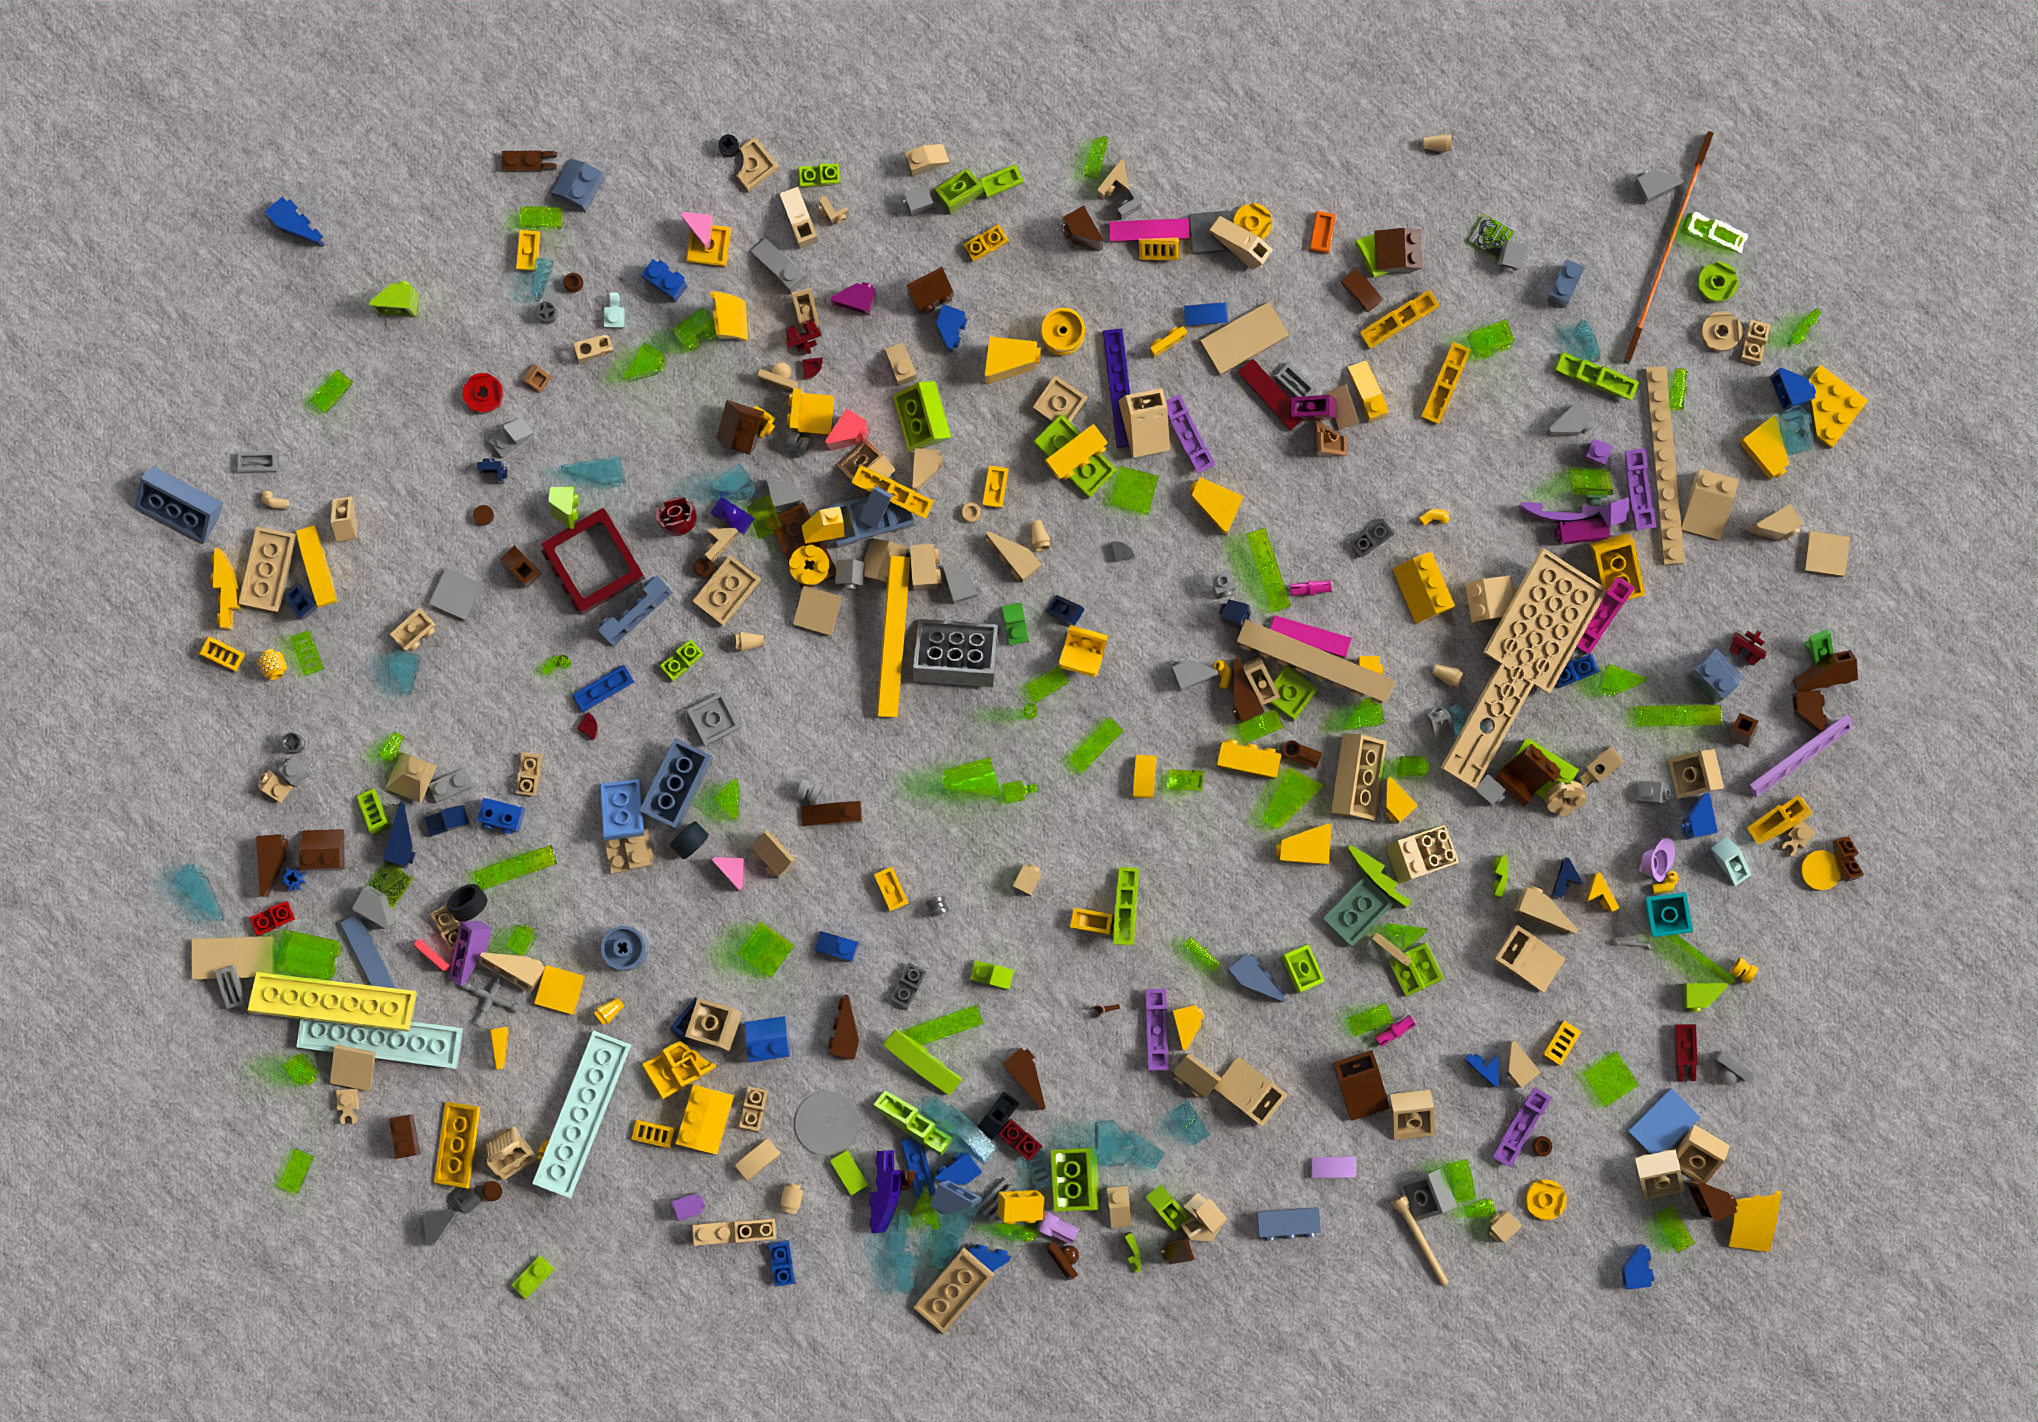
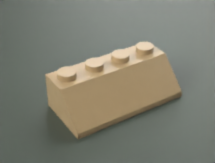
M1343 733L1331 813L1376 820L1387 741L1362 734Z

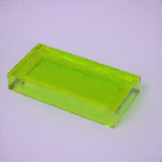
M1056 666L1026 685L1025 688L1036 704L1070 682L1063 670Z
M295 1148L278 1186L298 1194L315 1156Z

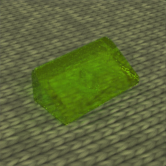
M1107 136L1093 139L1084 176L1094 179L1099 178L1108 145Z

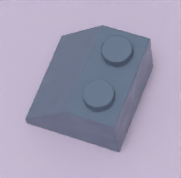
M570 158L551 193L586 212L605 177L602 171L585 162Z

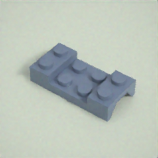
M870 495L827 507V509L840 507L845 537L836 538L838 548L894 530L899 531L913 527L915 523L912 513L889 503L879 527L875 529L859 520Z
M659 576L651 577L645 582L643 590L647 593V596L640 597L635 602L636 606L631 611L628 609L620 616L621 620L619 622L612 616L610 619L609 617L605 618L599 624L600 628L598 631L613 646L673 593Z

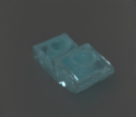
M1581 320L1578 326H1576V337L1580 338V343H1588L1585 346L1586 357H1589V361L1598 362L1601 356L1596 336L1588 322Z
M1456 704L1453 707L1449 706L1447 710L1451 717L1463 727L1469 712H1466L1464 707ZM1480 722V729L1484 733L1485 726H1482V722Z

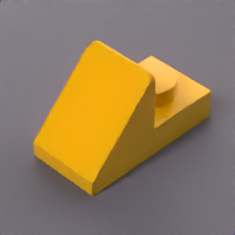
M1600 872L1594 874L1585 902L1600 895L1601 899L1599 901L1604 910L1609 912L1617 910L1619 906Z

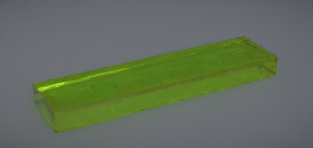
M1679 935L1666 936L1729 985H1732L1735 981L1733 976Z
M978 1005L901 1032L922 1046L984 1023Z

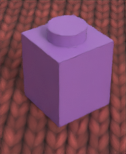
M1594 438L1588 447L1583 461L1602 468L1606 464L1613 446Z
M698 1193L672 1202L678 1221L704 1212L705 1203L703 1197L698 1196Z

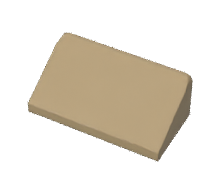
M1347 385L1326 393L1336 399L1335 420L1339 430L1359 423Z

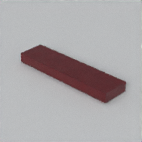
M1253 358L1238 371L1239 375L1290 431L1304 420L1291 417V400Z

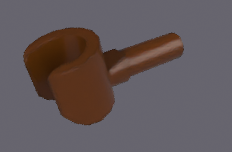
M1098 1004L1091 1007L1090 1010L1096 1009L1098 1011V1014L1092 1016V1018L1096 1019L1108 1011L1120 1009V1005L1103 1007V1005Z

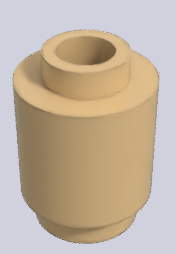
M789 1183L788 1186H784L780 1201L781 1211L797 1213V1209H800L804 1192L803 1189H800L801 1185Z

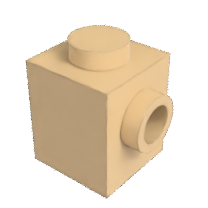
M1507 1210L1501 1215L1497 1213L1489 1221L1491 1224L1488 1226L1491 1230L1489 1234L1497 1242L1501 1240L1504 1243L1522 1227Z

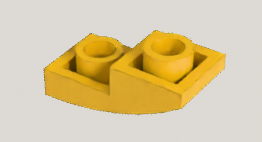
M997 224L963 245L975 262L1010 241L1001 226Z
M1136 755L1133 798H1154L1156 756Z

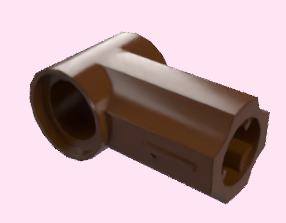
M1294 740L1283 743L1280 748L1281 755L1285 759H1291L1314 769L1319 764L1322 752L1301 745ZM1288 744L1295 747L1294 755L1287 754L1286 746Z

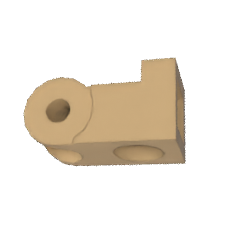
M602 335L573 343L579 364L599 356L608 355L614 351L609 335Z

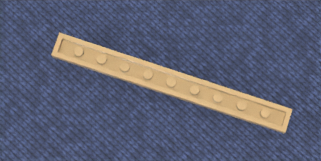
M1666 366L1647 367L1645 372L1663 565L1684 564Z

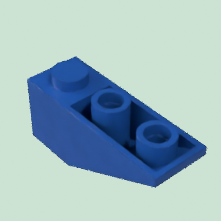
M282 196L264 211L281 231L320 246L325 245L321 241L323 236L316 228L312 230L308 226L311 222L304 214L299 216L295 211L298 207L291 199L286 201Z

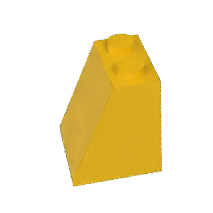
M989 336L985 383L991 384L1035 370L1036 364H1040L1041 348H1037V342Z

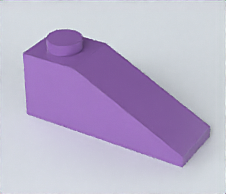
M482 921L460 922L449 978L459 986H464L479 962L481 953L485 952L488 948L492 928Z

